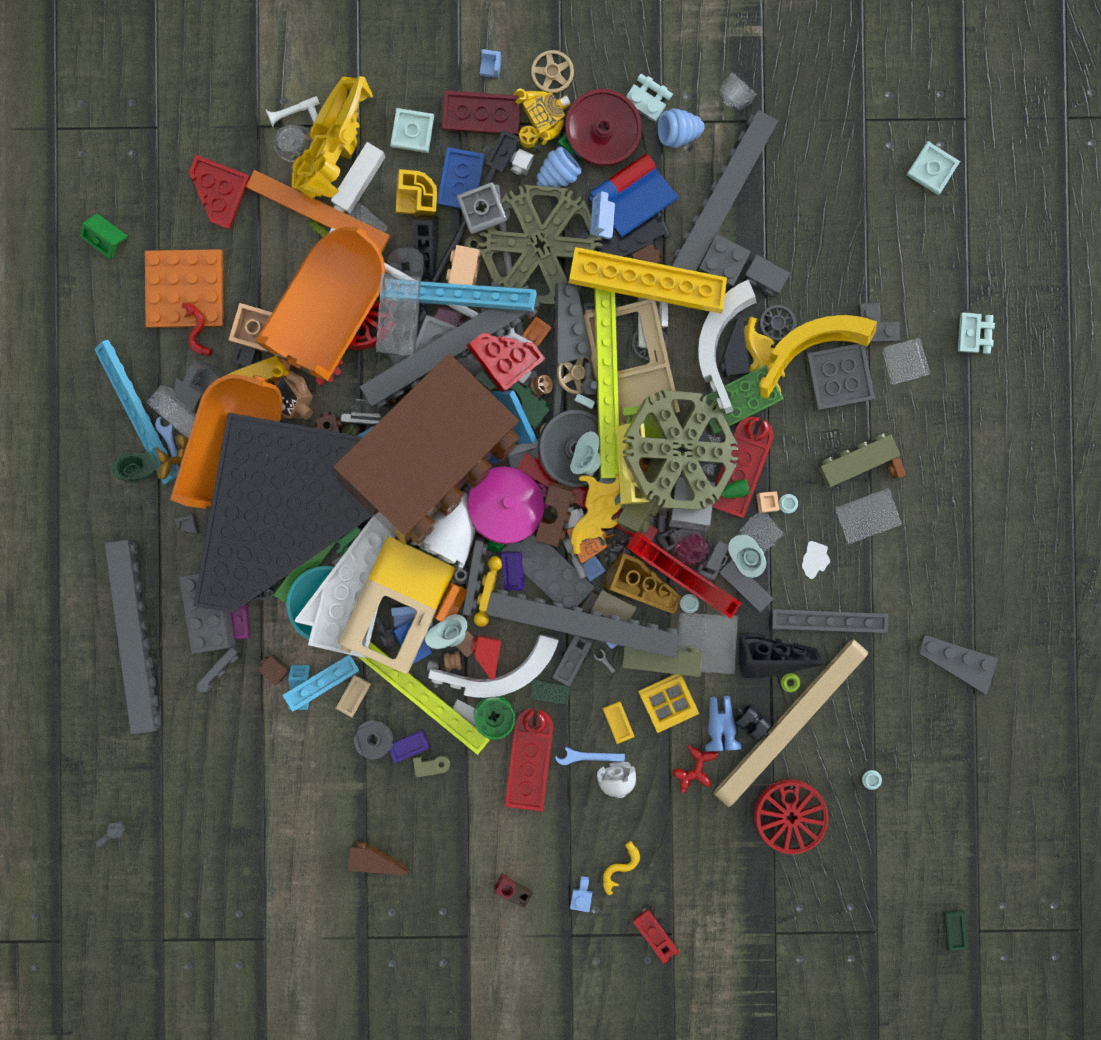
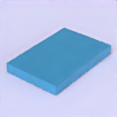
M514 390L504 391L503 393L501 391H489L519 420L515 433L520 439L515 444H533L537 440Z

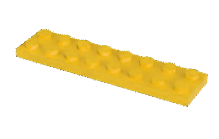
M577 247L574 250L569 277L570 284L720 314L723 311L727 277Z

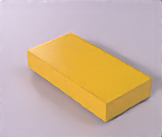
M620 701L603 707L617 744L635 737Z

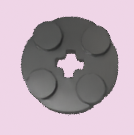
M413 247L397 248L388 257V265L418 281L425 274L424 257ZM409 262L410 270H404L402 263ZM390 275L393 280H399L396 277Z
M367 721L359 726V730L354 737V745L357 752L367 759H380L393 748V734L384 722ZM373 734L375 737L378 738V741H376V745H374V743H370L369 741L370 739H372L371 735Z

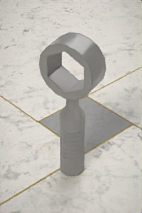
M566 535L563 543L567 552L571 553L572 562L579 578L583 579L587 575L579 557L573 554L569 535Z

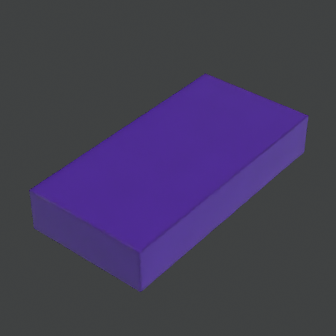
M503 551L501 556L504 590L522 591L524 589L522 552Z
M421 730L393 742V748L389 752L394 763L429 749L430 745L424 731Z

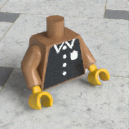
M278 363L276 368L280 369V371L273 369L272 374L275 377H281L277 385L281 392L283 403L281 420L291 421L302 417L306 420L310 418L313 411L308 405L312 400V395L308 391L305 379L291 370L287 371L283 363Z

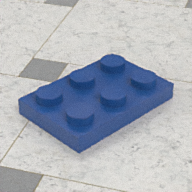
M447 147L437 205L461 209L457 196L480 187L485 154Z

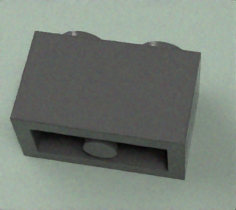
M756 255L743 279L749 280L752 287L758 286L763 289V293L772 297L780 293L790 273Z

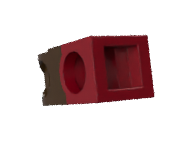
M501 873L494 886L496 895L521 907L527 905L533 894L528 888L511 880L503 873Z

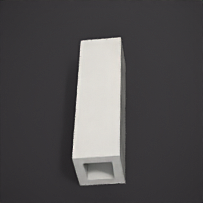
M368 142L365 144L339 186V192L331 199L335 209L343 213L346 212L349 215L351 214L385 159L383 151Z

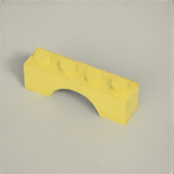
M630 424L616 427L621 505L649 502L646 500V497L643 498L623 456H630V454H623L624 450L630 449L629 444L623 443V440L631 439L623 437ZM644 424L639 428V434L642 437H645Z

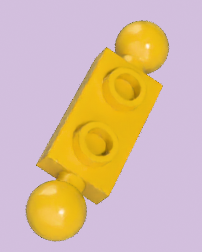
M499 556L489 558L488 567L490 571L487 575H484L482 580L484 590L483 594H479L477 604L480 605V611L474 616V623L479 627H484L489 622V617L486 615L491 592L494 591L498 575L497 571L502 568V559Z

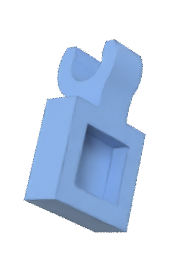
M581 876L579 889L573 888L570 909L589 912L592 891H587L589 877Z

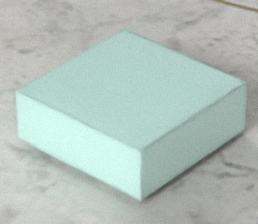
M577 394L574 401L592 410L595 403L593 400Z

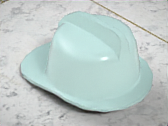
M586 432L578 440L570 465L571 471L574 474L583 473L593 476L594 472L601 465L602 460L598 453L599 437L595 432Z
M737 535L732 538L728 551L739 571L746 577L751 578L761 575L766 568V559L764 552L757 542L748 535Z
M457 614L444 618L443 622H439L427 631L425 635L426 644L434 649L459 645L465 637L467 629L466 619Z

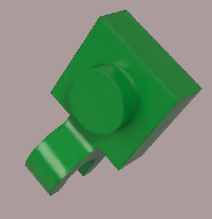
M357 526L356 528L348 532L342 539H338L337 541H335L334 543L337 542L340 544V549H338L336 552H342L344 547L350 541H352L362 531V529L359 526Z

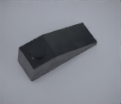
M419 215L413 220L414 248L424 257V267L426 268L422 278H432L436 270L439 219L438 216Z
M742 315L738 316L735 320L722 362H720V372L724 373V378L750 373Z

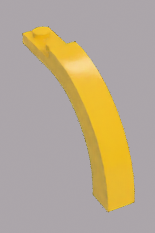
M836 315L815 319L797 327L787 334L772 351L768 374L759 383L761 396L768 399L790 361L800 352L813 345L827 341H849L867 347L876 332L877 321L858 316Z

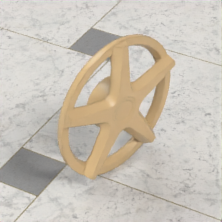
M549 50L536 57L531 67V76L535 85L542 91L558 93L569 87L574 76V68L567 55L560 51ZM552 54L561 55L566 61L556 64ZM546 55V67H535L537 61ZM570 66V77L566 81L560 72ZM535 73L546 76L543 86L537 81ZM553 80L563 85L557 89H548Z
M585 357L591 363L590 357ZM584 358L577 359L575 365L569 361L558 364L557 377L559 385L569 393H583L580 386L581 379L585 377V369L582 366ZM563 364L569 370V373L564 378L561 376ZM592 368V379H595ZM574 380L577 391L568 388L565 384Z

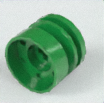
M503 696L481 698L474 709L475 726L480 734L492 740L507 736L515 724V713L510 702ZM492 711H495V713L498 714L496 715V719H493L490 716Z

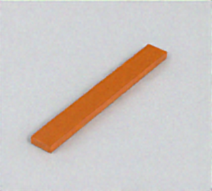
M256 170L253 171L246 185L247 189L330 229L341 227L362 228L367 232L366 235L377 245L381 254L390 238L389 234L314 198L311 199L304 193Z

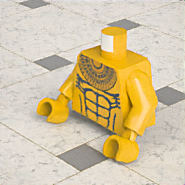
M517 89L513 93V95L519 96L515 102L520 104L522 101H525L523 102V109L538 132L536 138L544 139L541 144L545 145L548 140L558 137L565 121L563 110L571 106L568 97L565 95L556 100L552 92Z

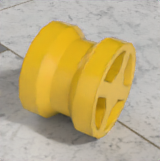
M525 126L520 130V143L524 148L532 149L538 143L536 138L538 132L534 127Z

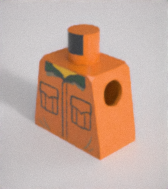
M573 528L566 530L570 539ZM601 528L604 534L600 537L581 541V553L577 554L581 564L608 547L605 539L615 535L612 528Z

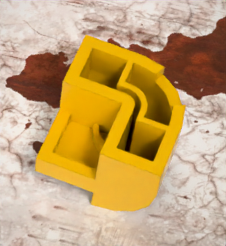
M399 169L396 185L395 213L411 214L414 217L419 215L433 216L436 213L437 189L432 179L426 173L420 171Z

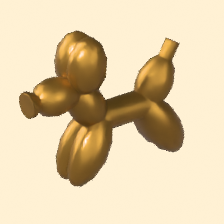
M177 435L175 438L176 445L180 448L177 456L168 457L158 447L155 448L158 460L161 462L157 470L159 479H165L169 475L171 465L177 464L180 468L188 443L185 435Z

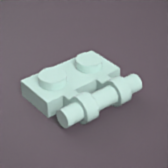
M640 74L637 81L643 84L642 87L639 88L633 85L626 97L631 100L640 114L656 123L666 107V104L661 102V99L664 97L670 100L673 93L669 92L668 88L664 85L660 86L655 83L651 77ZM650 88L657 93L656 97L646 92L647 89Z
M960 314L958 352L978 353L979 346H983V354H991V347H993L994 342L992 340V330L995 327L993 315H985V322H981L982 314ZM981 329H984V339H980Z

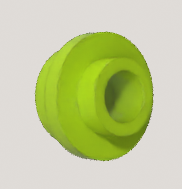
M787 673L781 679V686L787 692H795L800 687V679L793 673ZM789 679L793 680V685L791 686L787 685Z

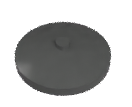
M569 410L553 416L544 425L538 439V457L546 474L555 482L570 487L589 485L587 481L579 480V476L586 474H574L571 471L570 465L576 445L582 435L592 431L599 437L598 418L593 414L582 410ZM600 468L592 476L596 481L600 478Z

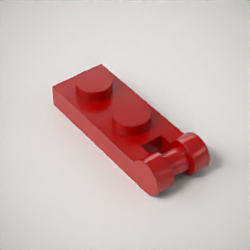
M646 909L633 919V923L664 964L669 961L671 956H676L680 953L649 909ZM667 945L669 949L663 952L661 949Z

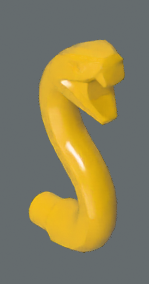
M632 841L625 844L631 856V862L628 864H613L603 874V887L608 895L613 894V891H611L612 887L619 885L611 881L612 873L616 871H631L639 863L640 854Z

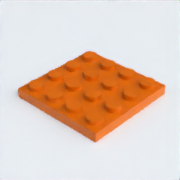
M222 250L145 251V311L147 328L195 327L197 320L193 315L184 317L186 315V309L182 308L184 302L192 303L202 313L204 327H224Z

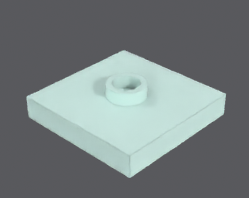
M396 108L390 146L392 148L429 153L434 114Z
M927 142L906 175L939 195L960 161L932 143Z

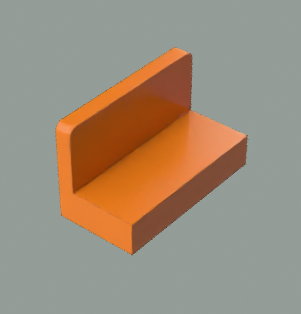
M450 581L434 618L443 622L444 618L457 614L466 597L467 589Z

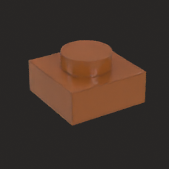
M900 457L888 461L889 465H887L889 474L894 479L906 475Z

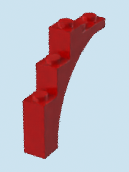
M637 531L626 546V548L650 566L729 619L733 617L742 604L733 596L671 556Z

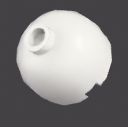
M622 761L610 763L611 767L606 769L603 766L597 772V779L600 788L605 794L622 798L633 790L636 784L634 766L631 767L630 763Z

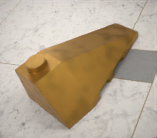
M624 553L608 568L601 586L676 615L682 598L667 583L662 581L656 573L644 565L641 560Z

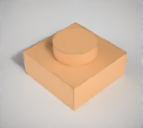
M777 492L756 494L759 513L777 512L780 510Z

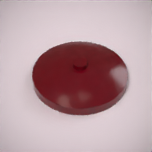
M595 89L584 93L572 104L565 122V134L569 146L580 159L595 166H613L625 161L637 148L642 134V122L637 108L626 96L610 89Z

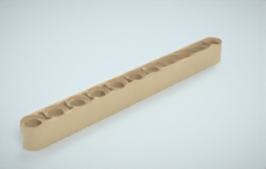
M850 640L767 732L768 735L766 737L763 736L714 791V795L727 807L733 805L864 660L868 651L856 640Z

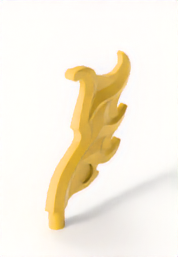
M749 317L748 323L744 327L746 348L753 358V363L749 366L750 373L765 365L769 368L771 353L774 348H771V345L775 343L769 337L758 334L755 331L754 326L757 319ZM777 382L776 385H777V387H778V389H779V391H780V393H781V388H780V386H779V384H778V382Z
M615 474L616 480L610 484L597 482L592 476H579L580 481L588 482L589 489L585 501L587 513L575 524L571 533L570 544L572 545L573 554L581 553V541L600 537L604 534L601 528H612L617 525L618 518L615 520L611 519L613 514L622 506L621 501L618 504L614 502L616 496L620 493V481L617 474Z

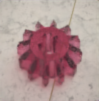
M690 533L688 537L683 536L682 541H677L678 546L675 547L677 558L686 566H695L697 562L701 563L702 559L707 558L706 554L709 552L706 540L700 535Z

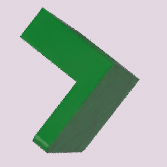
M95 214L82 223L79 237L110 259L115 255L117 245L126 240L127 235L99 214Z

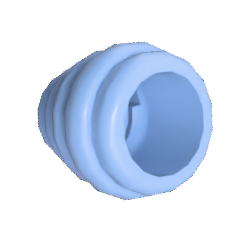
M673 108L669 111H664L659 117L658 136L661 143L665 146L678 148L681 145L684 146L688 142L698 139L701 133L704 132L703 121L698 116H694L687 111Z
M558 147L556 150L548 153V157L544 160L543 166H541L540 172L537 174L538 182L536 184L545 187H566L569 183H574L577 180V176L581 174V168L566 149Z

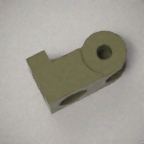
M445 754L422 760V755L413 757L416 778L444 773L450 767V759Z

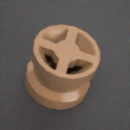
M541 375L531 378L528 387L533 391L532 395L540 396L550 393L553 383L549 376Z
M455 651L453 654L444 653L447 672L452 669L462 670L460 651Z

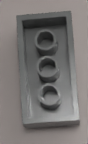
M199 574L179 577L191 654L236 646L230 612L193 606Z

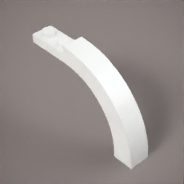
M749 280L738 284L725 294L721 314L709 312L699 339V362L705 382H710L713 392H718L719 398L716 400L720 410L724 408L726 414L732 412L733 408L717 370V345L728 322L746 307L757 303Z
M539 633L536 644L525 661L511 672L495 677V680L474 679L430 668L428 678L432 679L431 682L443 684V682L450 683V687L456 689L465 687V696L486 698L505 695L524 687L542 672L551 660L559 640L557 637Z

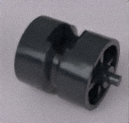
M749 704L743 710L740 708L737 710L739 715L734 723L742 730L746 729V734L754 741L758 740L762 735L765 737L768 735L766 731L770 727L771 722L764 715L759 716V711L752 704Z

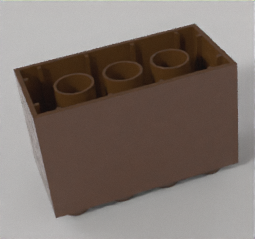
M448 353L333 468L337 481L404 546L411 539L419 545L435 529L433 527L435 522L431 518L438 511L447 517L462 502L461 498L464 494L460 489L466 483L472 489H475L490 473L489 469L492 465L488 461L495 456L502 462L517 446L515 443L520 439L515 433L519 420Z

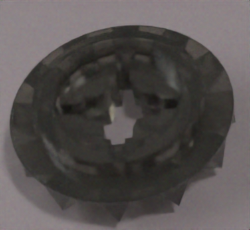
M614 540L607 545L608 547L604 551V558L609 567L616 560V555L612 553V550L619 552L624 547V554L635 557V553L626 548L628 545L627 541Z

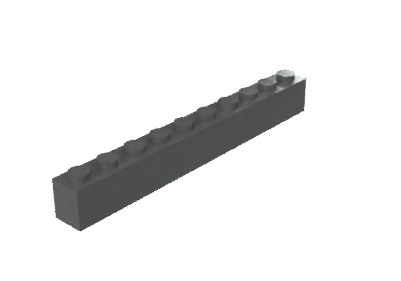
M760 110L757 111L756 115L751 114L746 123L749 126L747 131H742L737 140L740 142L737 149L733 147L728 156L731 159L729 164L723 165L719 172V175H721L719 182L714 181L710 189L713 192L710 198L706 197L700 207L703 209L701 215L696 214L691 223L694 225L692 231L686 232L682 240L685 244L682 249L678 247L673 256L676 259L674 264H669L668 266L692 271L697 270L778 120Z
M526 285L521 289H529V287ZM535 300L533 311L488 308L361 385L360 388L374 409H381L388 404V400L393 397L397 399L405 394L404 391L410 387L413 389L448 353L455 359L459 357L463 359L469 356L472 352L466 345L482 333H488L495 337L502 336L505 333V329L510 326L515 328L522 323L521 320L525 317L531 318L538 313L537 310L540 309L539 303Z
M133 540L105 543L130 732L131 735L153 732L159 729L161 719L156 709L158 698L154 695L156 682L151 673L153 661L149 657L148 651L150 649V640L146 636L148 624L143 614L145 603L141 600L143 587L138 578L140 566L136 562L135 556L137 554V545Z
M497 589V592H491L486 615L673 658L677 657L681 634L677 633V629L666 627L665 631L658 629L659 625L651 623L643 626L639 625L640 621L628 619V622L621 621L620 616L609 614L608 618L601 616L602 612L590 610V613L582 612L583 608L576 606L568 609L564 608L563 603L553 602L552 605L546 604L545 599L534 597L533 601L527 599V595L516 593L515 596L508 595L509 591Z

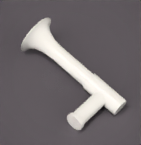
M317 96L277 112L266 110V113L274 128L275 122L279 119L308 109L314 124L318 116L314 106L320 105Z

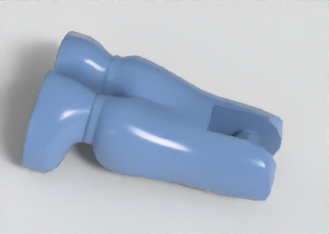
M716 696L710 697L708 734L712 740L705 745V751H723L722 734L725 736L724 750L741 749V743L735 740L737 730L734 723L730 696H723V710H718Z

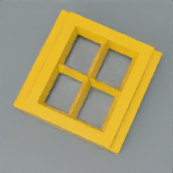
M673 674L638 691L657 733L699 714L682 675Z

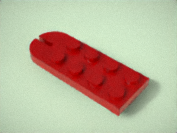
M747 417L740 421L733 434L737 445H730L731 447H738V450L731 452V455L737 457L738 460L731 462L737 463L726 485L739 479H747L750 494L741 498L724 499L721 494L718 501L712 504L713 508L744 519L773 441L772 427L764 418L760 421L756 435L752 434L760 417ZM723 464L716 479L715 486L719 482L725 468Z
M531 708L522 711L515 721L505 807L543 812L553 722L548 713L538 709L536 726H532L534 709Z

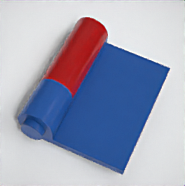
M647 153L591 190L588 197L592 204L593 198L601 191L608 193V201L615 203L613 227L621 237L679 199L678 195L659 174L655 163Z

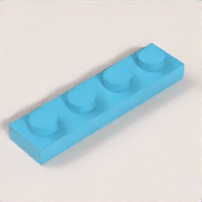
M348 654L287 691L282 696L293 712L357 673L359 669Z

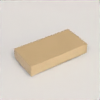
M354 675L335 709L352 718L370 688L371 683Z

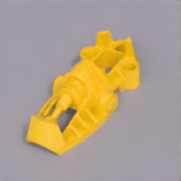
M342 77L321 108L311 128L310 137L313 141L309 149L305 150L303 155L299 156L293 163L292 188L301 191L311 199L316 196L321 197V195L332 198L339 192L331 184L340 173V168L335 164L339 156L351 159L357 146L356 135L358 132L356 128L360 127L359 123L356 122L359 102L368 97H373L365 77Z

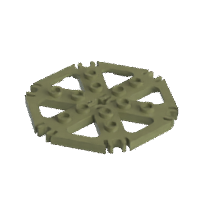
M524 185L527 191L524 193L523 188L519 186L520 194L518 196H515L512 190H510L509 193L512 199L510 200L506 193L500 203L503 211L508 208H512L515 211L524 233L497 231L495 225L481 231H488V234L481 232L480 236L486 237L487 241L479 243V246L482 248L487 247V249L479 250L493 281L500 285L504 284L506 288H523L537 267L540 266L550 292L546 296L536 295V300L539 304L555 305V284L567 281L557 257L573 258L575 247L592 251L597 247L602 248L601 243H594L595 241L602 242V239L591 234L587 239L559 237L576 214H580L583 217L590 232L591 214L584 200L580 204V196L575 201L571 200L572 190L568 192L566 197L565 194L569 190L568 188ZM536 195L556 197L558 204L542 225L532 204V198ZM536 236H538L542 243H546L544 245L545 254H543L540 248H535L538 245ZM495 252L522 254L506 277L499 275L492 260V255ZM577 285L578 292L582 288L580 285Z
M661 390L655 393L656 401L652 396L643 400L623 436L631 438L623 440V443H627L630 446L629 450L623 451V454H630V456H623L643 498L646 497L647 501L652 500L653 496L656 498L654 506L668 509L703 510L707 508L706 499L709 504H714L715 501H718L737 465V463L731 462L738 460L737 457L731 455V452L738 450V447H731L730 445H737V442L718 404L715 405V401H711L708 405L706 404L708 396H702V393ZM673 399L688 400L694 405L682 428L671 408V401ZM648 413H651L663 439L640 436L639 428ZM711 418L717 420L725 439L722 443L698 441ZM681 447V449L688 450V451H687V452H684V453H681V452H678V450H673V449H678V448ZM640 458L664 459L652 483L646 480L639 466ZM699 462L722 463L724 465V472L715 487L709 484ZM680 474L693 497L691 501L673 500L670 496V492Z

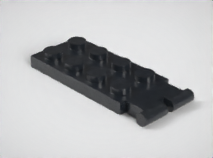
M659 211L623 237L613 227L612 238L605 239L601 237L602 242L595 241L594 243H601L602 248L597 247L594 251L627 257L654 244L653 240L662 236L666 239L671 234L664 220L657 223L656 220L662 217ZM587 231L574 238L587 239L590 236V232Z

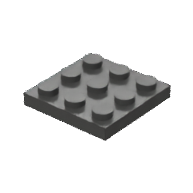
M854 344L806 354L817 410L875 399L864 345Z

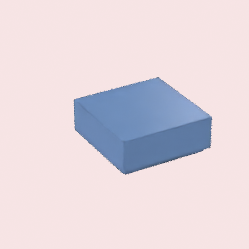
M595 555L582 564L590 582L606 571Z

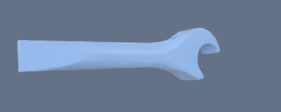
M159 417L155 422L156 430L166 441L171 457L177 456L174 442L175 425L170 423L168 427H164L162 425L163 418ZM173 464L178 474L180 468L177 464Z
M565 747L567 751L565 758L555 756L557 762L562 765H568L581 760L625 762V754L583 753Z

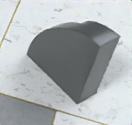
M194 514L174 519L176 525L183 531L199 533Z

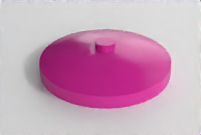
M512 467L490 469L489 475L475 489L470 488L468 493L467 507L473 527L483 537L495 543L513 544L520 542L537 529L543 517L544 500L541 490L528 474Z

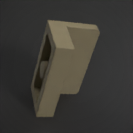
M603 587L592 610L602 612L601 615L608 618L609 614L620 616L621 621L628 622V619H631L635 612L637 604Z

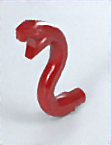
M184 302L182 304V308L186 309L184 317L193 315L197 320L196 326L190 331L188 336L189 346L196 354L211 356L212 349L199 345L196 342V336L204 327V317L195 305Z

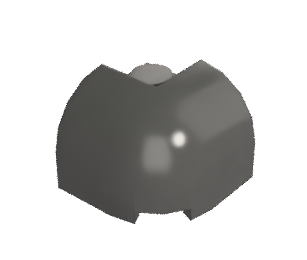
M194 360L193 364L185 371V377L176 378L174 384L175 394L183 405L192 411H196L209 385L227 374L206 362Z

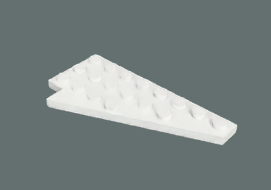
M374 516L296 617L295 622L313 626L308 643L309 646L366 658V656L353 650L348 653L339 649L341 645L338 644V641L387 536L395 539V536ZM377 610L362 640V645L366 648L369 647Z

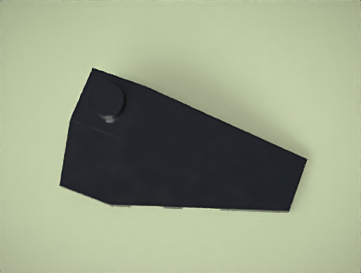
M740 634L739 665L743 678H765L822 665L817 648L797 643L790 645L782 643L781 639L776 638L775 641L766 639L765 635Z

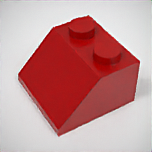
M476 634V639L472 638L470 650L489 678L495 680L501 640L496 637Z

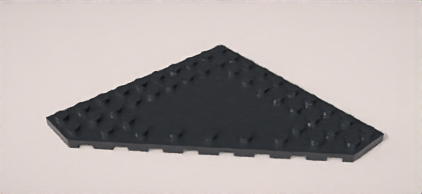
M228 413L193 606L233 613L373 516L337 481L333 468L363 437Z

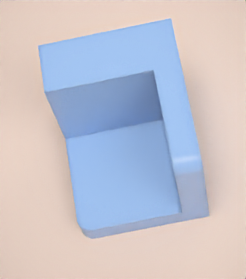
M482 49L480 76L499 78L501 52Z

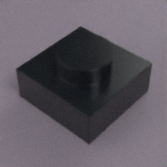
M237 344L232 363L245 367L252 365L257 350Z

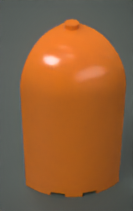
M341 227L324 236L305 258L255 342L275 356L279 354L284 358H288L287 363L298 369H301V367L310 370V375L328 381L383 287L385 278L383 256L377 245L366 235L367 232L360 227Z
M230 374L218 378L209 385L201 398L170 500L189 507L211 508L228 413L280 422L283 403L281 392L277 386L264 382V377L255 374L253 378Z

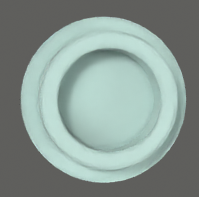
M786 494L779 500V508L784 513H792L798 507V500L794 495Z
M686 594L680 600V607L686 613H693L699 607V600L693 594Z
M868 770L863 774L862 783L866 788L874 790L881 785L882 778L877 771Z

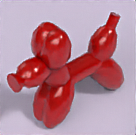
M688 745L687 748L690 750L692 757L696 759L694 770L686 773L684 770L676 768L672 771L674 777L681 780V789L679 791L686 793V789L689 787L690 780H695L696 778L702 785L706 787L711 786L710 779L702 773L704 762L712 761L718 756L717 751H705L702 753L699 749Z

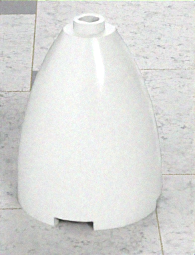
M467 489L461 491L464 494L461 498L462 502L447 517L438 511L431 518L435 522L433 526L435 529L418 545L419 551L447 564L451 563L453 567L460 570L463 569L470 554L476 532L468 512L467 497L469 490ZM413 540L410 543L412 546L417 545Z

